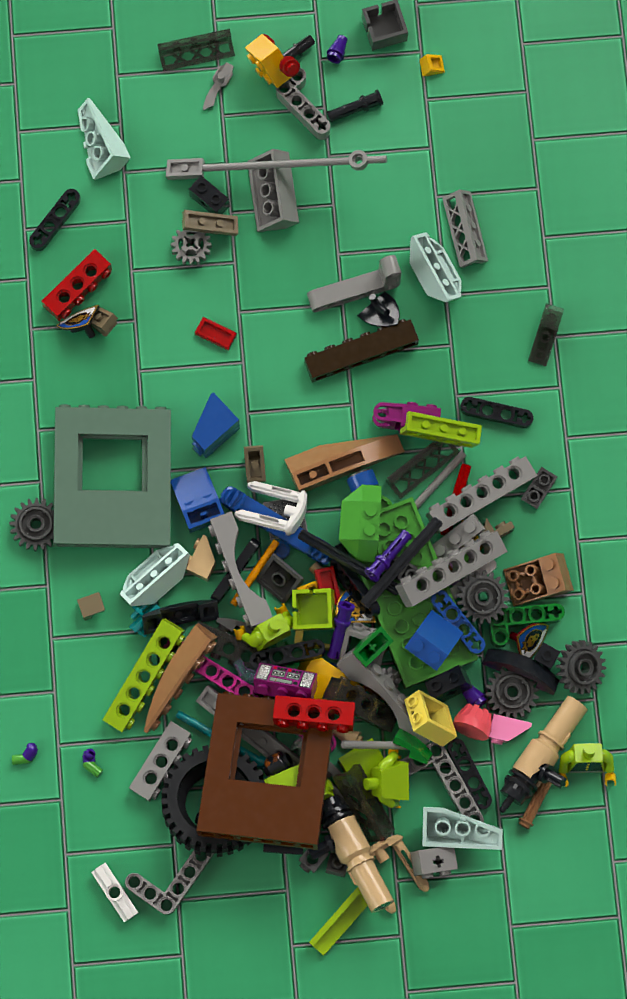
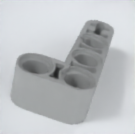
M300 68L295 76L276 88V97L317 139L325 140L330 135V122L300 92L306 84V72ZM300 76L302 80L296 81L293 78ZM287 88L289 91L282 93L280 89ZM294 101L301 102V104L298 106L293 105L292 103ZM310 113L314 115V117L309 119L306 118L305 115Z

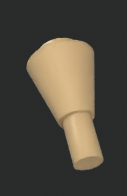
M337 730L333 731V736L338 737L341 741H363L359 731H349L348 733H339Z

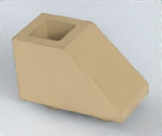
M202 535L201 539L197 538L193 548L196 550L193 556H189L186 571L208 582L216 562L207 536Z

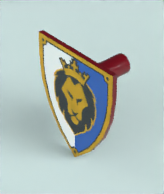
M543 623L531 624L518 634L511 632L509 639L517 642L519 654L532 658L540 648L549 625Z

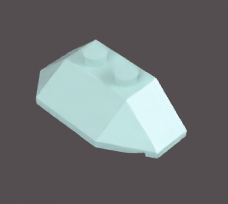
M426 232L412 236L409 263L425 293L444 302L459 299L461 297V279L445 249L434 239L430 238V235Z
M179 543L156 550L127 576L120 595L130 606L155 604L183 579L190 554Z

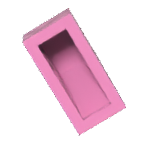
M493 714L491 733L488 739H491L493 744L502 745L503 742L507 743L530 729L532 723Z

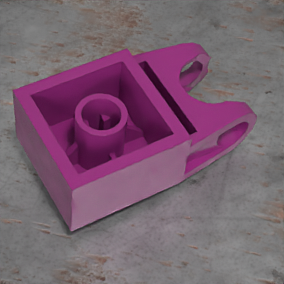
M381 402L374 407L372 419L377 427L398 430L399 435H401L400 429L405 426L407 412L411 411L440 417L441 408H437V405L433 404L419 406L416 402H407V404ZM383 413V414H385L386 416H385V417H381V416H379L378 414Z

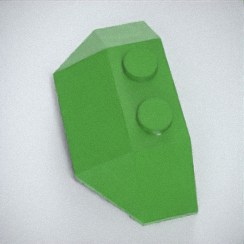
M362 484L343 499L341 503L339 541L353 558L359 562L374 563V558L377 556L381 513V486Z

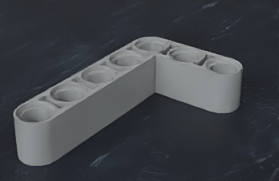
M396 255L382 258L379 261V269L309 291L307 297L312 312L323 311L368 297L371 294H378L398 287L402 273Z
M434 742L427 745L429 749L437 746L441 750L439 756L432 755L427 765L424 763L421 766L415 765L413 759L409 758V755L400 760L409 762V776L432 764L459 814L467 817L475 815L479 818V821L484 822L483 815L444 746L442 747ZM443 763L450 766V772L447 774L440 771V765ZM451 781H457L460 784L458 791L451 790L449 786ZM461 798L469 800L470 805L468 808L465 809L460 806L459 801Z
M194 850L165 892L137 873L129 874L126 877L125 885L130 891L165 915L172 914L215 853H212L211 857H207L205 861L200 862L196 859ZM188 867H193L196 871L195 876L192 878L185 876V870ZM133 877H138L140 880V884L136 888H132L129 884L130 879ZM178 883L184 886L183 893L179 895L173 892L174 885ZM150 888L156 891V896L152 900L147 899L145 896L146 891ZM165 900L172 902V908L169 911H164L161 907L162 902Z

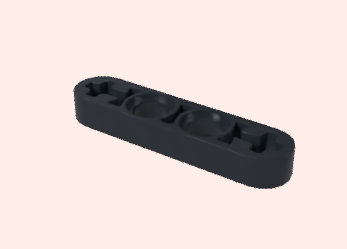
M66 190L32 233L29 242L33 250L41 251L45 249L77 208L81 200L77 190ZM75 195L76 200H71L69 202L68 196ZM57 209H65L66 214L63 217L56 216L55 212ZM47 223L55 225V228L50 232L44 229ZM40 231H42V233L48 237L46 238L45 236H43L41 238L42 234L40 233ZM41 238L42 244L38 243L37 245H35L34 240H39Z
M473 397L464 398L460 405L461 412L467 416L520 428L529 427L534 417L532 412L527 409ZM468 402H471V406L477 407L478 404H481L479 408V413H476V408H471L470 411L466 410L467 407L464 405H467ZM490 406L493 409V413L485 415L482 412V408ZM503 410L510 411L511 418L503 419L501 412ZM515 412H518L517 417H523L524 414L527 415L530 421L527 420L526 423H523L520 418H516V422L513 421Z
M254 537L236 560L237 569L240 574L261 545V542ZM227 572L211 595V599L217 600L218 604L231 588L229 572Z
M332 559L330 567L334 566L336 578L367 618L378 616L380 614V606L377 600L370 608L364 607L360 602L369 590L353 570Z
M313 639L257 651L251 655L250 663L252 668L257 670L259 665L254 663L257 661V658L260 657L262 660L267 659L266 655H269L270 665L282 667L319 659L324 656L326 648L321 640ZM314 645H318V647H320L318 653H315V651L312 650L314 649ZM306 646H307L308 650H311V651H308V652H309V655H307V652H306V650H305V648H304V647H306ZM296 648L303 650V654L299 658L292 656V652ZM277 652L284 655L283 660L280 662L273 660V656ZM265 660V661H262L261 663L268 664V661Z
M455 738L448 743L447 751L478 808L481 810L487 809L492 803L491 795L464 742ZM454 742L456 745H461L459 748L460 753L463 754L465 752L466 756L460 757L457 761L455 757H458L457 752L451 750L453 747L452 743ZM468 760L470 762V769L467 771L461 770L459 766L460 761ZM475 777L479 780L477 788L469 786L468 780ZM483 788L484 791L480 793L483 798H488L486 806L478 804L477 801L480 797L478 793L474 796L472 792Z

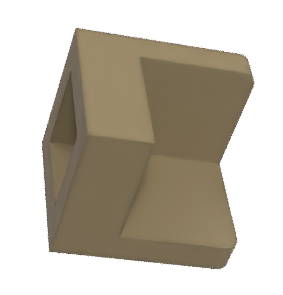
M99 592L77 599L84 620L91 619V615L105 611Z

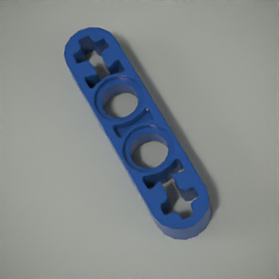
M443 590L432 595L431 603L443 618L457 628L462 624H466L469 627V633L460 637L465 647L473 654L481 653L485 649L484 639L450 596ZM436 594H438L439 596H444L443 602L445 604H447L448 602H450L451 604L444 609V611L440 609L443 607L442 603L435 602ZM447 610H456L457 618L454 620L447 618ZM472 633L476 635L472 637L475 642H481V644L479 645V647L481 648L480 650H478L477 648L472 649L471 646L473 645V643L471 640H469L468 642L465 641V639L470 637Z

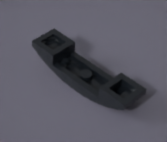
M217 600L189 601L148 612L142 615L144 634L154 633L162 619L165 618L176 625L198 620L200 623L217 620L219 618Z
M488 649L482 662L483 665L499 672L504 667L538 682L536 688L551 695L555 694L560 681L542 664L529 657L507 650Z

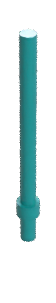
M178 711L175 716L176 718L211 737V728L182 711ZM240 746V755L244 756L247 754L252 762L255 761L258 764L257 767L260 769L265 767V757L262 755L259 757Z

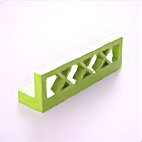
M409 411L406 415L405 426L400 429V434L473 448L480 444L482 425Z
M358 887L310 940L309 943L323 956L368 906Z

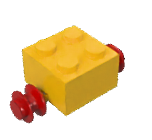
M261 34L245 47L248 52L247 58L257 67L255 68L257 74L261 78L263 77L269 85L273 84L276 88L295 76L300 70V63L292 56L284 57L275 45L274 40L266 34Z

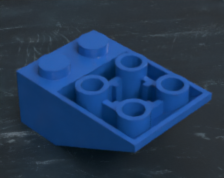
M206 467L171 480L172 488L190 533L210 526V519L225 514Z

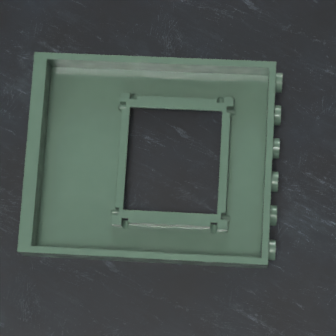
M61 404L59 407H55L53 547L164 548L170 546L171 410H166V407L147 409L145 406H137L136 409H128V406L109 408L107 405L90 408L89 405L71 407L68 404ZM83 439L142 440V491L82 490Z

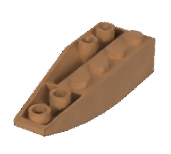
M395 434L319 445L284 459L297 491L305 490L307 492L405 451L398 435Z
M200 623L193 627L165 669L148 711L144 727L145 733L151 730L155 731L161 723L159 719L162 714L167 715L172 708L170 705L172 700H177L183 692L182 686L185 683L189 684L194 677L192 672L202 666L206 660L204 658L205 654L211 653L217 645L215 642L217 636Z

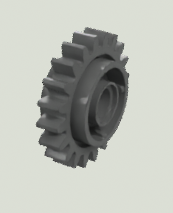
M38 498L35 499V503L28 499V505L21 502L22 509L15 507L17 515L11 514V518L15 521L9 522L10 526L15 527L10 530V533L17 534L13 538L14 541L21 539L19 542L20 547L26 543V550L33 546L35 552L38 546L43 551L45 550V544L52 547L53 503L46 506V499L40 504ZM37 520L42 523L38 529L31 527L33 521Z
M486 570L482 572L481 576L478 571H475V577L468 574L469 581L461 580L464 587H457L461 593L455 596L461 598V601H458L456 605L463 606L460 610L467 612L465 614L466 618L472 616V623L477 618L479 619V624H483L484 619L487 624L491 623V617L497 621V613L504 615L501 608H508L504 601L510 600V598L504 596V594L509 592V590H503L506 582L499 584L501 577L499 576L494 579V572L487 576ZM480 592H484L487 595L485 603L480 602L478 599Z
M585 640L572 641V645L566 644V650L560 651L563 657H557L561 664L555 666L560 669V672L556 675L562 676L559 683H564V689H570L571 693L584 694L590 693L591 690H596L595 684H602L599 677H605L601 673L602 670L606 669L605 666H602L606 659L600 658L603 652L597 651V645H592V642H585Z
M502 667L500 670L501 674L493 673L496 679H488L492 685H486L485 687L490 690L485 696L491 697L487 704H494L492 711L499 709L498 715L505 713V717H509L512 714L513 719H516L517 714H519L523 718L525 716L524 711L527 713L531 712L529 706H536L532 700L539 699V696L534 695L539 689L533 687L537 682L530 681L529 678L507 669L505 671ZM515 688L517 696L510 697L507 694V689Z

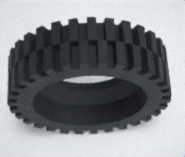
M208 745L202 746V751L198 752V749L195 748L192 750L191 755H188V753L182 756L183 760L181 762L177 760L174 763V769L170 768L168 771V778L165 777L164 788H162L161 793L162 813L165 824L169 827L170 834L176 837V841L180 845L182 843L185 844L187 850L190 851L192 848L195 850V854L198 855L201 852H205L207 857H211L212 853H217V857H222L223 853L227 852L228 855H231L235 849L239 852L243 850L245 844L250 845L252 842L198 836L196 831L197 825L188 816L186 810L187 794L197 781L205 777L209 753ZM240 750L235 780L265 783L262 770L257 769L258 764L255 761L251 763L250 757L247 754L241 756Z

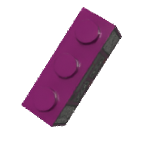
M260 663L254 677V693L262 695L313 699L317 689V673Z

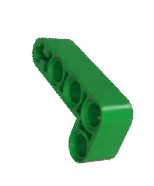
M558 603L507 609L501 608L504 612V615H500L503 619L502 622L499 624L495 623L491 617V623L488 624L491 644L496 648L504 647L509 640L508 628L529 626L534 623H558L565 615L564 607ZM554 609L560 613L557 618L554 614H549L545 619V614L551 613ZM538 611L541 618L538 620L533 619L531 612ZM515 612L519 613L522 620L519 622L514 621L512 614ZM498 633L502 634L505 641L502 643L497 642L495 635Z

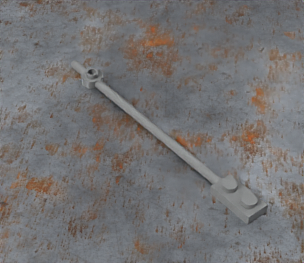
M356 150L349 157L218 164H205L203 158L167 160L166 178L168 180L196 179L200 176L204 177V172L333 165H350L352 169L360 171L365 169L368 164L387 163V155L367 156L364 151Z

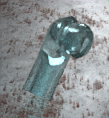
M242 659L235 661L233 664L239 677L242 680L254 682L257 671L246 668Z

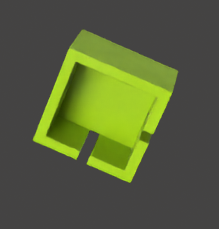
M310 589L292 590V607L300 611V613L297 611L293 612L294 630L335 629L333 589H313V591Z

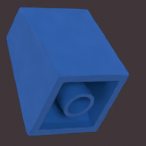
M214 392L210 394L192 435L194 451L199 456L203 455L205 458L211 455L240 429L239 419Z
M431 610L404 648L437 671L464 632L434 610Z

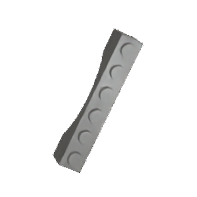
M231 511L210 519L211 525L208 526L211 536L216 537L218 543L215 544L218 554H222L225 560L222 561L225 572L230 573V586L232 590L236 589L238 597L235 598L238 607H243L245 615L242 616L245 625H250L251 630H253L257 625L273 616L267 601L247 586L237 569L234 552L239 529Z
M355 648L342 656L337 663L339 669L349 680L359 682L378 693L392 709L399 729L412 734L425 745L430 742L429 739L413 732L404 702L406 696L400 693L393 681L387 678L378 664L372 661L367 667H364L352 653Z

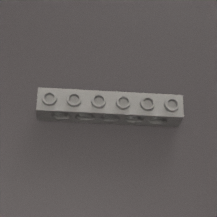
M517 456L509 461L510 465L504 468L503 465L493 470L494 475L489 478L486 474L477 480L478 484L472 487L469 484L461 489V494L456 496L453 493L445 498L446 502L444 504L436 503L429 507L430 512L426 514L429 522L434 517H437L443 523L436 534L441 533L535 478L537 474L527 457L525 456L520 459ZM509 471L515 472L516 479L509 477ZM493 480L499 481L500 489L493 486ZM477 489H481L484 492V498L478 497ZM461 498L468 501V507L461 505ZM445 508L451 509V517L445 515Z
M484 531L479 534L480 538L477 540L471 539L463 543V548H455L447 553V557H439L433 560V565L428 568L424 566L416 570L417 574L414 576L408 575L400 579L401 583L395 587L405 607L415 606L508 552L498 531ZM481 545H483V547H484V553H483V554H482L481 551H480V546H481ZM465 554L469 557L468 562L464 560ZM449 563L453 565L452 572L448 568ZM433 572L437 574L436 581L433 579ZM418 581H420V583H421V589H420V590H418V588H417V582H418Z

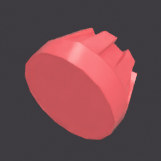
M466 704L454 717L453 724L455 730L469 738L485 741L491 733L492 714L485 708H479V705Z

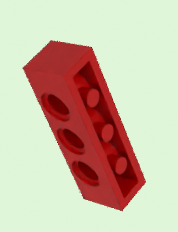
M94 249L41 301L43 307L58 321L62 318L66 319L71 314V309L75 305L79 306L89 292L92 293L96 290L98 283L102 279L105 280L110 276L112 270L111 263ZM90 270L96 271V274L92 277L87 275ZM77 283L83 284V287L79 290L73 288ZM64 296H68L70 298L69 301L66 303H62L60 301L61 298Z
M276 695L273 722L281 728L297 726L298 729L302 730L317 728V730L324 732L329 729L337 730L339 733L353 732L355 702ZM294 710L299 712V715L295 717L289 715ZM313 712L319 714V716L314 719L309 717V715ZM332 714H337L339 718L337 720H331L329 719V716Z

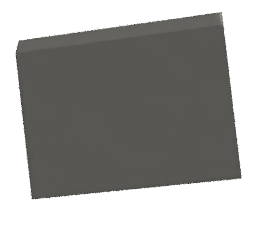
M275 553L270 557L255 579L284 604L291 598L292 590H296V588L304 583V578Z

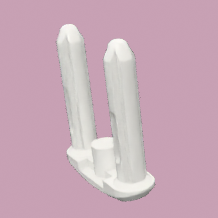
M257 481L249 482L247 488L252 492L295 502L297 505L296 507L291 505L285 506L284 516L290 517L288 521L245 510L236 511L234 513L235 518L239 521L283 531L287 536L294 534L301 525L307 511L306 491L298 492Z

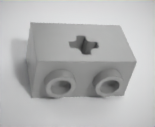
M438 847L410 852L414 876L421 875L422 879L434 877L433 873L438 872L440 876L450 875L451 870L458 869L454 848Z

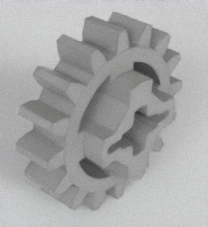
M176 230L178 236H172L174 242L171 243V248H175L172 250V254H177L176 260L182 259L183 265L189 262L190 266L195 261L199 265L200 259L206 261L205 254L210 255V250L207 248H212V244L209 242L210 236H205L206 233L189 230L181 232ZM180 241H181L182 244H183V246L181 247V250L179 249V242H180ZM201 241L204 243L203 249L199 246Z

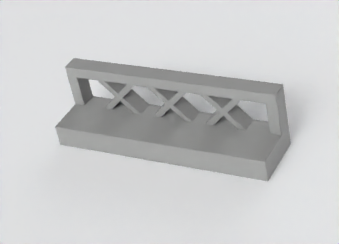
M459 189L443 197L460 268L473 263L483 264L487 262L488 258L471 192ZM453 198L456 199V206L454 209L451 208L449 201ZM457 215H459L461 219L459 226L455 225V218ZM461 232L465 235L463 244L459 241ZM465 250L469 251L471 258L467 261H464L463 257Z

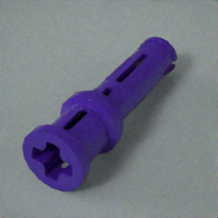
M402 530L383 554L377 555L374 558V563L364 570L365 574L371 580L378 582L379 576L384 570L390 568V562L407 542L412 539L411 534L406 530Z
M348 601L338 602V613L334 617L335 629L327 654L331 659H335V657L339 659L346 629L351 625L350 617L351 613L355 610V605Z

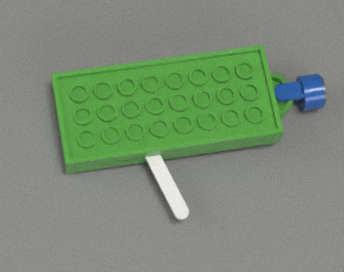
M370 468L356 472L346 480L351 493L362 484L379 486L375 473ZM381 495L377 555H382L401 531L406 530L411 534L412 539L396 555L399 557L425 526L413 497L392 504L390 499ZM430 540L410 561L418 569L424 566L428 568L433 565L432 561L437 559ZM492 560L475 571H478L481 576L482 572L486 570L488 575L496 568L497 563L495 560ZM361 562V563H363L364 565H366V566H368V567H370V566L373 564V563ZM433 572L432 576L433 579L436 581L437 574L436 572ZM358 574L361 581L370 590L375 583ZM397 579L394 580V582L397 584L401 583ZM420 581L417 582L418 590L421 589ZM461 581L452 588L447 586L442 589L450 596L454 603L455 599L458 598L455 595L461 593L457 587H464ZM387 590L377 599L380 606V614L375 616L379 627L381 626L393 639L388 649L396 670L399 672L400 679H402L401 682L404 689L432 679L457 665L462 667L478 660L477 654L471 653L459 639L438 670H434L404 648L430 611L434 610L438 613L431 603V596L412 607H405L399 594L394 595ZM435 595V602H441L443 605V607L440 608L442 611H444V609L447 606L451 605L450 602H448L447 604L443 602V595ZM449 609L446 612V616L450 620H454L457 618V612L454 609ZM460 625L458 629L464 632L462 635H467L468 632L465 625ZM470 637L465 639L466 642L471 640Z

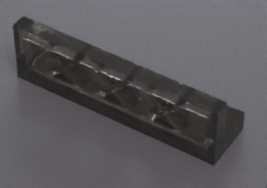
M230 29L157 44L163 72L235 56ZM228 43L230 52L222 53L217 49L220 45ZM204 48L212 51L210 56L206 57L199 53ZM186 52L194 54L193 58L188 61L181 57ZM173 56L176 60L173 64L165 65L164 57Z
M433 441L387 477V484L402 499L460 452L456 446L448 444L453 453L449 456L440 455L441 448L447 443ZM429 457L438 458L437 465L434 468L425 467L426 460ZM414 469L423 470L422 477L420 479H412L411 471ZM400 480L408 481V487L402 493L395 486Z
M355 764L348 772L335 774L332 778L346 804L349 805L350 811L353 812V816H355L368 843L385 841L395 828L381 802H379L378 797L372 795V789L365 790L363 780L367 776L362 766ZM346 779L350 787L344 785L342 780ZM350 796L355 797L359 803L354 802ZM359 812L365 814L367 820L362 818ZM368 828L373 830L376 835L371 836Z

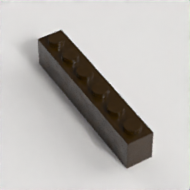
M406 319L399 320L396 326L380 327L374 333H363L360 335V338L354 340L353 338L346 339L338 346L334 344L329 345L321 352L313 351L308 353L307 357H304V363L312 383L418 345L419 339L411 319L407 321Z

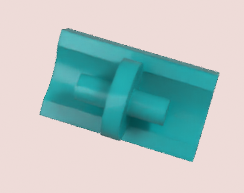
M151 604L149 607L141 605L139 608L132 606L135 612L130 617L133 620L137 619L129 628L135 633L137 632L146 637L147 635L144 634L142 615L159 609L160 607L157 604Z

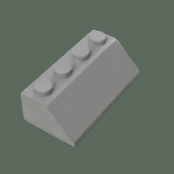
M271 149L247 162L290 160L289 152ZM291 168L249 170L257 232L286 229L299 223Z

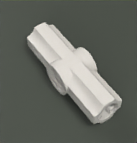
M106 863L91 872L123 922L128 921L139 913ZM113 887L120 889V895L117 898L110 896V890Z

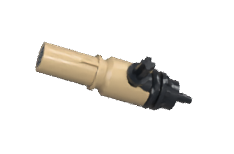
M567 696L544 730L539 731V737L532 739L512 769L508 771L510 775H506L504 779V786L500 792L506 799L501 804L500 812L505 813L513 802L521 806L526 799L533 796L534 793L532 791L536 792L538 790L537 787L541 783L550 782L560 789L566 785L565 781L567 779L554 772L553 766L559 759V750L562 751L564 749V745L571 737V733L588 711L581 702L571 696Z
M339 795L329 797L324 800L321 824L323 825L322 829L329 831L330 834L324 836L325 841L318 844V850L308 849L313 860L330 851L332 854L336 853L341 864L347 865V872L354 885L358 886L371 913L378 912L392 904L394 899L374 863V856L369 854L371 847L355 816H353V812L349 811V805L343 803Z

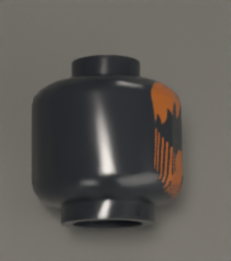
M277 751L265 759L263 770L267 777H271L293 767L294 763L287 752Z

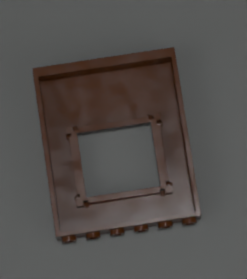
M227 691L218 693L196 830L198 836L318 850L334 730L329 729L324 732L317 730V728H309L305 730L306 732H303L297 726L281 728L273 722L275 704L273 697L262 696V698H258L251 694H243L241 696ZM294 710L289 715L295 717L299 715V712ZM316 712L309 715L313 719L319 716ZM336 714L330 715L329 719L335 720ZM243 728L303 735L296 787L235 780Z

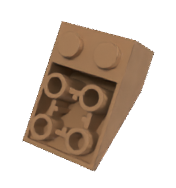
M553 553L503 569L513 606L574 591L565 557L562 553Z

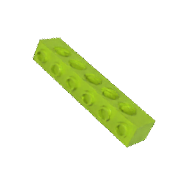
M166 618L162 619L102 719L103 721L121 732L131 729L135 723L133 719L137 712L140 713L144 708V699L146 696L150 697L154 691L155 686L153 684L156 679H161L165 671L163 667L166 662L169 663L175 654L173 652L175 647L180 646L184 641V629ZM164 637L170 641L168 648H164L161 644V640ZM153 654L158 655L160 658L158 665L153 664L151 661ZM143 671H147L150 674L149 681L142 679L141 674ZM133 688H137L140 691L138 698L132 696L131 691ZM123 704L130 708L128 715H125L121 710Z

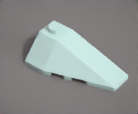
M87 98L78 109L80 128L84 132L86 140L83 142L84 148L88 152L86 163L93 179L97 180L121 170L131 157L123 141L93 101Z
M423 807L422 846L502 850L503 829L446 808Z

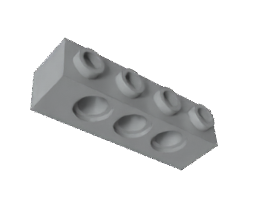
M170 721L129 789L149 802L152 798L155 800L161 791L159 786L164 782L165 777L168 778V771L177 760L180 761L182 756L179 754L183 748L187 749L192 742L190 738L191 733ZM174 740L178 743L176 750L170 751L167 749L169 741ZM160 757L167 759L165 767L157 766V760ZM149 774L157 776V781L154 784L146 782Z

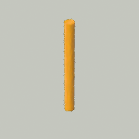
M273 539L244 581L249 588L280 543ZM237 593L230 601L235 607L238 605L235 598L238 597Z

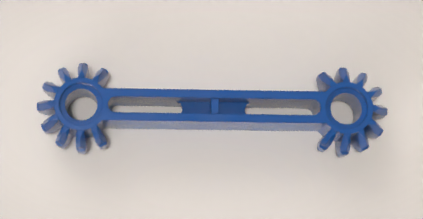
M232 486L226 487L219 498L220 503L234 513L238 510H245L288 521V519ZM259 526L318 563L325 565L332 560L329 556L298 539V535L303 529L301 527L294 534L287 536L283 531Z

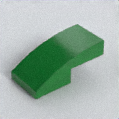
M399 729L394 737V744L411 750L409 758L426 765L428 764L433 753L418 738L402 729Z

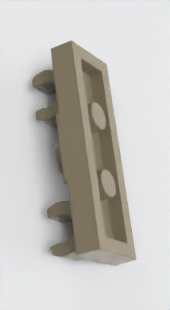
M184 210L182 212L183 230L231 236L238 235V216Z

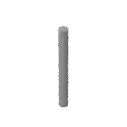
M460 451L414 501L417 509L466 457L464 452Z
M342 740L341 747L344 749L408 750L394 744L393 741Z

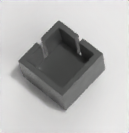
M398 0L381 3V15H378V5L362 9L361 18L372 51L407 41L408 30Z

